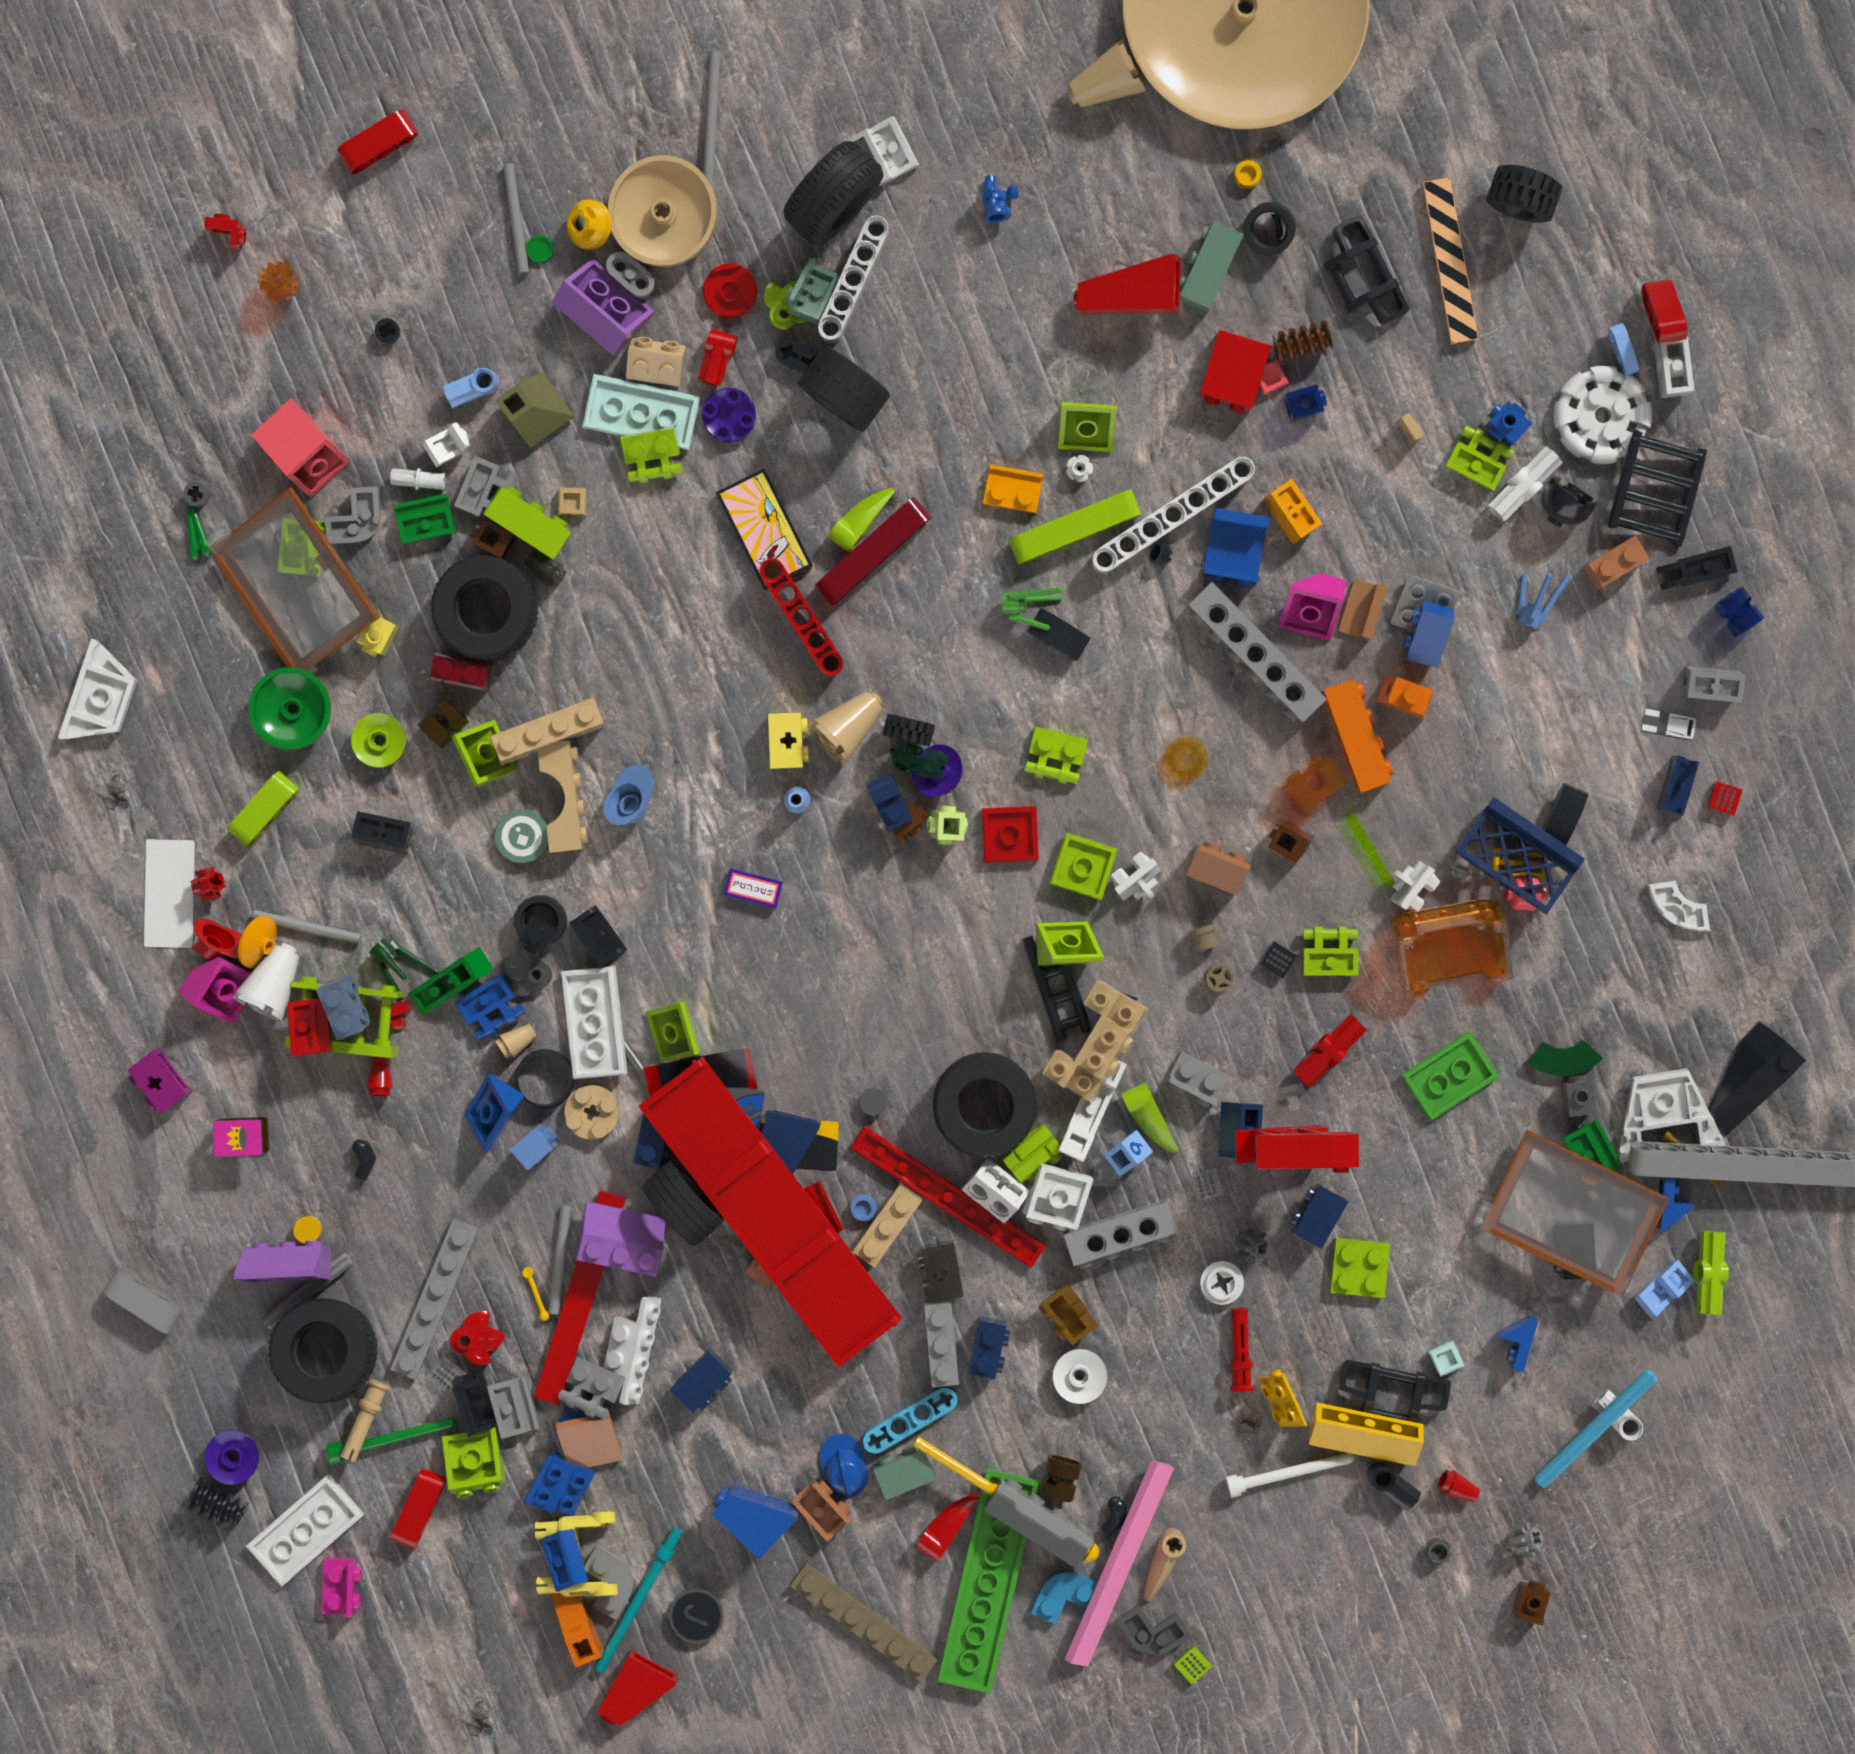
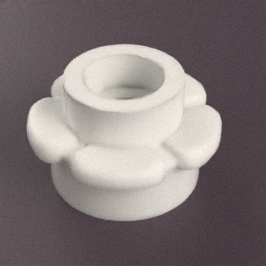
M1084 455L1072 457L1067 462V475L1070 479H1075L1077 482L1086 481L1093 472L1092 463ZM1078 466L1082 467L1081 471L1077 470Z

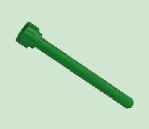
M451 1417L365 1439L360 1452L452 1429L456 1426L457 1421ZM336 1441L327 1444V1454L331 1465L342 1463L343 1459H345L340 1457L345 1446L344 1442L339 1443Z

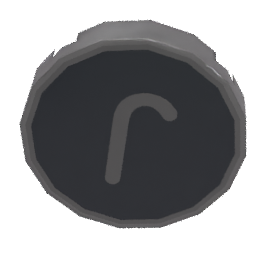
M695 1587L680 1593L671 1605L669 1618L671 1627L677 1636L686 1642L701 1643L716 1636L722 1627L724 1611L720 1600L714 1593L708 1589Z

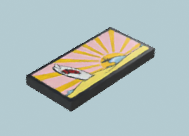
M764 468L715 492L764 591L769 588L760 575V566L766 559L775 558L779 560L790 577L813 567ZM768 563L764 567V573L768 578H776L780 573V568L776 563Z

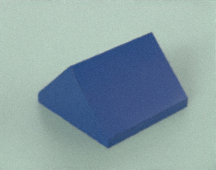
M491 1074L486 1076L464 1114L485 1152H488L500 1138L525 1096Z

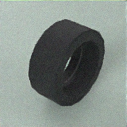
M1275 202L1261 203L1253 208L1247 215L1243 226L1244 239L1250 249L1266 256L1276 255L1287 249L1294 239L1296 231L1295 219L1290 210L1282 204ZM1263 213H1276L1285 222V235L1276 244H1262L1254 235V222Z
M536 895L525 899L518 906L514 915V927L517 935L521 937L526 927L525 916L527 911L533 906L545 905L550 907L555 913L556 927L559 928L551 944L558 941L563 936L567 927V915L564 907L556 899L547 895Z

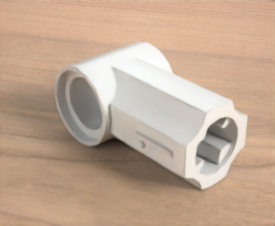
M1606 1389L1595 1399L1591 1406L1600 1414L1617 1397L1609 1389ZM1629 1409L1611 1425L1624 1439L1630 1441L1640 1438L1644 1429L1640 1419ZM1627 1420H1634L1636 1422V1428L1631 1433L1623 1432V1424Z

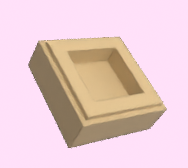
M1407 413L1398 420L1399 426L1411 443L1424 436L1410 413Z
M558 488V515L586 516L587 489Z

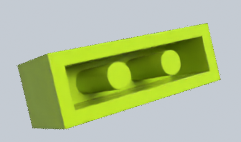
M510 485L506 489L500 486L482 514L554 560L571 533L566 529L568 523L556 515L552 519L543 514L545 508L533 500L529 504L521 500L522 493Z

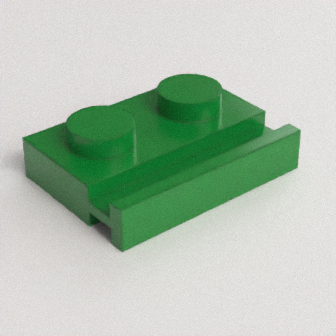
M448 494L393 505L403 545L457 533Z
M1598 1119L1561 1137L1567 1149L1614 1172L1624 1168Z

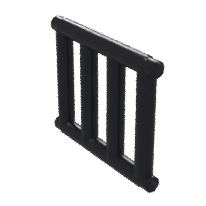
M1633 430L1612 505L1608 528L1617 529L1618 526L1673 541V545L1682 547L1703 472L1707 450L1698 448L1695 451L1642 436V432ZM1639 446L1693 461L1690 477L1636 463ZM1632 473L1687 488L1683 504L1628 489ZM1625 500L1679 514L1676 530L1621 516Z

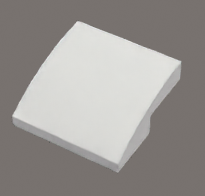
M894 116L887 118L870 129H864L845 140L858 143L861 148L881 165L884 176L879 186L919 166Z

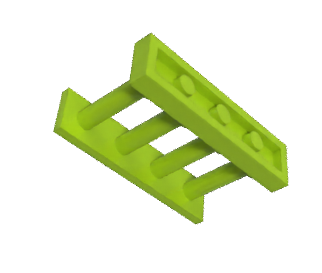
M300 976V981H292L291 987L302 988L301 1000L312 999L313 989L316 990L323 983H317L316 977ZM380 985V989L357 987L358 995L364 1007L366 995L382 997L378 1039H375L374 1043L364 1042L365 1037H362V1032L348 1036V1040H337L331 1027L333 1052L385 1058L398 1057L399 1046L391 1045V1040H389L392 999L404 997V992L396 991V986ZM290 1035L286 1036L285 1047H290Z

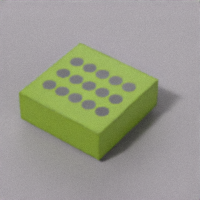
M1194 1644L1173 1662L1176 1668L1192 1685L1212 1667V1664Z

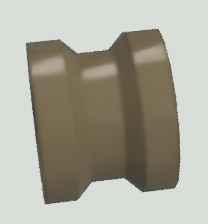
M1214 923L1188 931L1189 936L1193 938L1195 943L1193 947L1195 953L1221 944L1220 940L1215 937Z
M1213 965L1205 974L1207 986L1215 992H1225L1233 984V973L1224 965Z

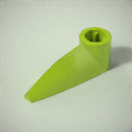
M888 488L859 502L835 524L828 538L850 553L857 547L895 494V490Z
M1144 1082L1121 1093L1130 1114L1143 1132L1169 1152H1178L1177 1145L1147 1083Z

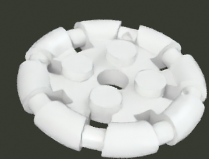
M1611 366L1590 367L1589 371L1581 374V372L1573 375L1561 388L1560 393L1562 394L1559 401H1555L1554 425L1555 429L1558 428L1562 437L1560 441L1574 456L1586 458L1589 460V463L1602 465L1616 463L1617 459L1626 456L1632 432L1626 430L1629 422L1637 425L1635 430L1642 432V436H1645L1647 429L1651 428L1652 406L1651 401L1648 402L1644 394L1646 392L1645 388L1633 375L1625 376L1624 373L1617 371L1616 367ZM1593 381L1595 388L1588 392L1585 385ZM1612 381L1620 384L1618 391L1609 388ZM1634 397L1637 407L1630 409V403L1627 399ZM1571 398L1578 400L1575 409L1569 406ZM1598 408H1604L1609 412V420L1606 423L1597 421L1595 412ZM1576 421L1579 431L1572 433L1568 424ZM1617 439L1620 447L1612 449L1609 442ZM1587 440L1596 443L1594 449L1585 446Z

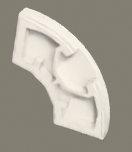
M1676 881L1647 884L1648 893L1653 905L1669 922L1687 930L1710 931L1707 905L1694 903L1686 899L1680 893Z

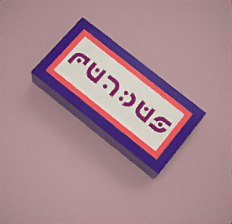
M730 868L723 895L777 908L783 882Z

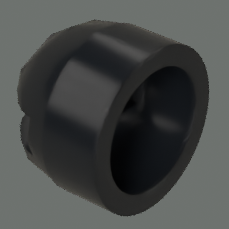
M1157 542L1150 550L1149 560L1151 563L1164 566L1171 562L1170 555H1173V552L1168 545Z

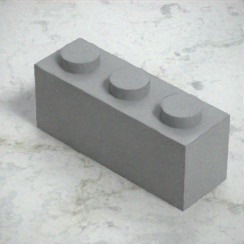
M951 1299L924 1301L932 1387L959 1385Z

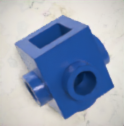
M1508 401L1503 406L1498 403L1487 415L1490 420L1486 426L1489 428L1488 433L1496 441L1500 442L1502 440L1510 447L1525 433L1532 423L1525 417L1526 412L1517 403L1511 404Z

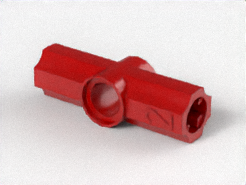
M1349 1014L1331 1033L1325 1034L1313 1046L1312 1052L1295 1067L1293 1073L1310 1088L1329 1068H1334L1347 1055V1050L1364 1035L1367 1029L1352 1014Z

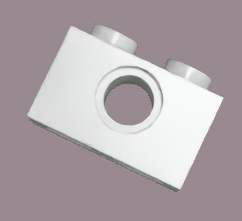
M1688 336L1686 340L1656 342L1654 344L1660 398L1684 396L1694 391Z

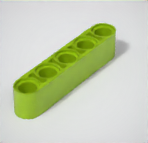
M1130 489L1008 539L1018 565H1021L1141 516L1142 513L1134 493Z

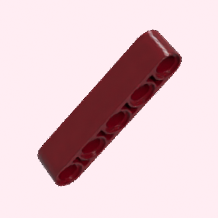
M912 497L815 584V587L832 606L836 605L921 529L932 516L915 497Z

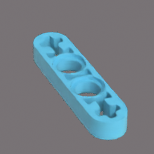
M950 1386L939 1387L871 1427L865 1432L863 1437L865 1449L870 1453H880L950 1412L957 1404L956 1391ZM940 1393L951 1394L953 1396L950 1398L951 1404L946 1405L943 1402L937 1405L939 1412L935 1413L933 1405L928 1400L933 1398V1402L936 1403L941 1399ZM920 1405L928 1407L930 1411L929 1417L925 1420L917 1419L914 1415L916 1407ZM896 1419H901L906 1423L907 1428L901 1434H896L891 1429V1423ZM886 1426L888 1434L893 1439L888 1441V1437L885 1436L880 1440L879 1447L875 1444L870 1445L868 1443L871 1440L870 1435L874 1434L876 1437L884 1433L882 1427Z

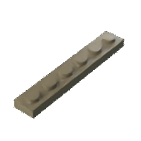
M807 1562L791 1582L790 1587L920 1682L924 1680L937 1662V1657Z

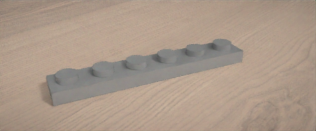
M455 1218L452 1220L390 1370L414 1380L417 1379L479 1228Z

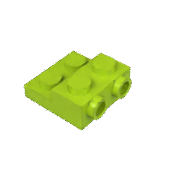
M496 1427L485 1432L473 1434L470 1437L467 1436L466 1432L442 1437L448 1490L452 1494H457L458 1498L472 1496L473 1490L484 1489L485 1493L499 1491L500 1485L506 1484L503 1457L500 1454Z

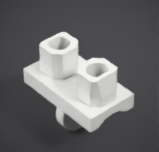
M1139 852L1130 860L1137 869L1131 876H1128L1122 868L1111 874L1110 877L1116 887L1114 889L1123 901L1132 894L1137 900L1145 894L1152 899L1155 895L1151 889L1159 884L1154 877L1162 870L1153 858L1150 860L1145 854Z
M1419 860L1413 868L1408 865L1403 873L1395 869L1392 874L1398 880L1392 887L1396 891L1389 900L1405 910L1409 909L1416 913L1419 912L1424 905V900L1417 896L1423 887L1432 892L1440 883V880L1434 874L1435 870Z

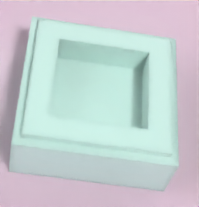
M1453 1340L1428 1351L1439 1377L1464 1367V1363Z

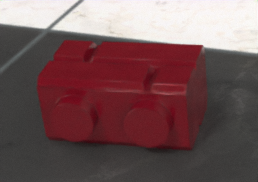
M435 653L430 680L487 692L492 665Z

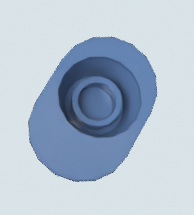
M633 765L623 770L603 803L604 816L611 824L628 825L636 823L646 815L649 805L648 800L654 788V778L649 769L642 765Z

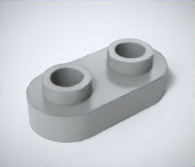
M615 252L608 257L606 262L608 274L636 298H646L653 293L655 281L652 274L625 252ZM623 263L626 266L625 270L617 271L615 269L616 265ZM637 282H646V287L638 289L636 287Z

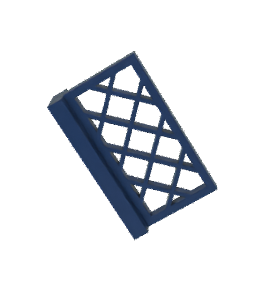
M1495 797L1492 798L1455 852L1545 915L1548 914L1585 860V858ZM1485 818L1496 824V834L1483 835L1481 824ZM1478 830L1479 836L1473 837V835ZM1514 836L1517 838L1520 849L1506 851L1504 837ZM1499 838L1502 852L1488 854L1485 840ZM1480 841L1483 855L1473 856L1465 851L1464 848L1469 842ZM1536 851L1539 853L1543 864L1529 866L1527 852ZM1521 853L1524 867L1510 869L1508 855ZM1503 856L1505 870L1496 872L1490 867L1489 858ZM1560 867L1568 874L1564 880L1552 882L1549 868ZM1544 869L1547 883L1533 885L1530 871ZM1526 872L1529 886L1518 887L1515 885L1512 874ZM1554 886H1559L1556 892H1554ZM1549 888L1551 899L1547 905L1536 899L1534 889Z

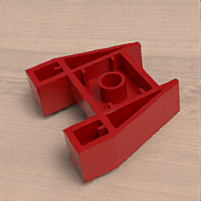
M1320 1125L1235 1130V1162L1237 1164L1256 1163V1169L1333 1168V1173H1349V1168L1359 1167V1134L1353 1132H1328V1127Z

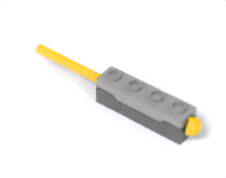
M919 1436L914 1441V1447L988 1493L989 1497L983 1505L985 1512L1076 1569L1082 1560L1084 1562H1093L1098 1558L1099 1548L1093 1543L1094 1538L1090 1534L1092 1530L1080 1522H1077L1075 1525L1067 1520L1069 1516L1056 1507L1051 1510L1044 1505V1499L1034 1493H1031L1030 1496L1021 1491L1022 1486L1010 1478L1007 1481L1000 1478L997 1484L991 1483Z

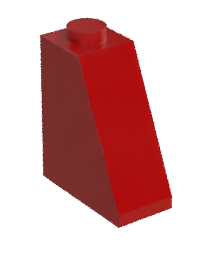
M631 1649L600 1704L597 1713L601 1715V1719L611 1725L616 1723L622 1726L672 1689L679 1675Z

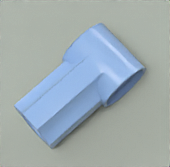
M478 368L472 374L443 386L448 402L454 409L484 395L495 393L500 386V380L498 375L490 369ZM489 374L492 379L490 386L481 388L479 383L481 377Z

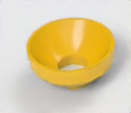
M593 199L577 202L567 217L569 238L576 246L586 250H595L605 244L611 232V217L606 206ZM582 216L585 225L579 232L575 223L577 218Z

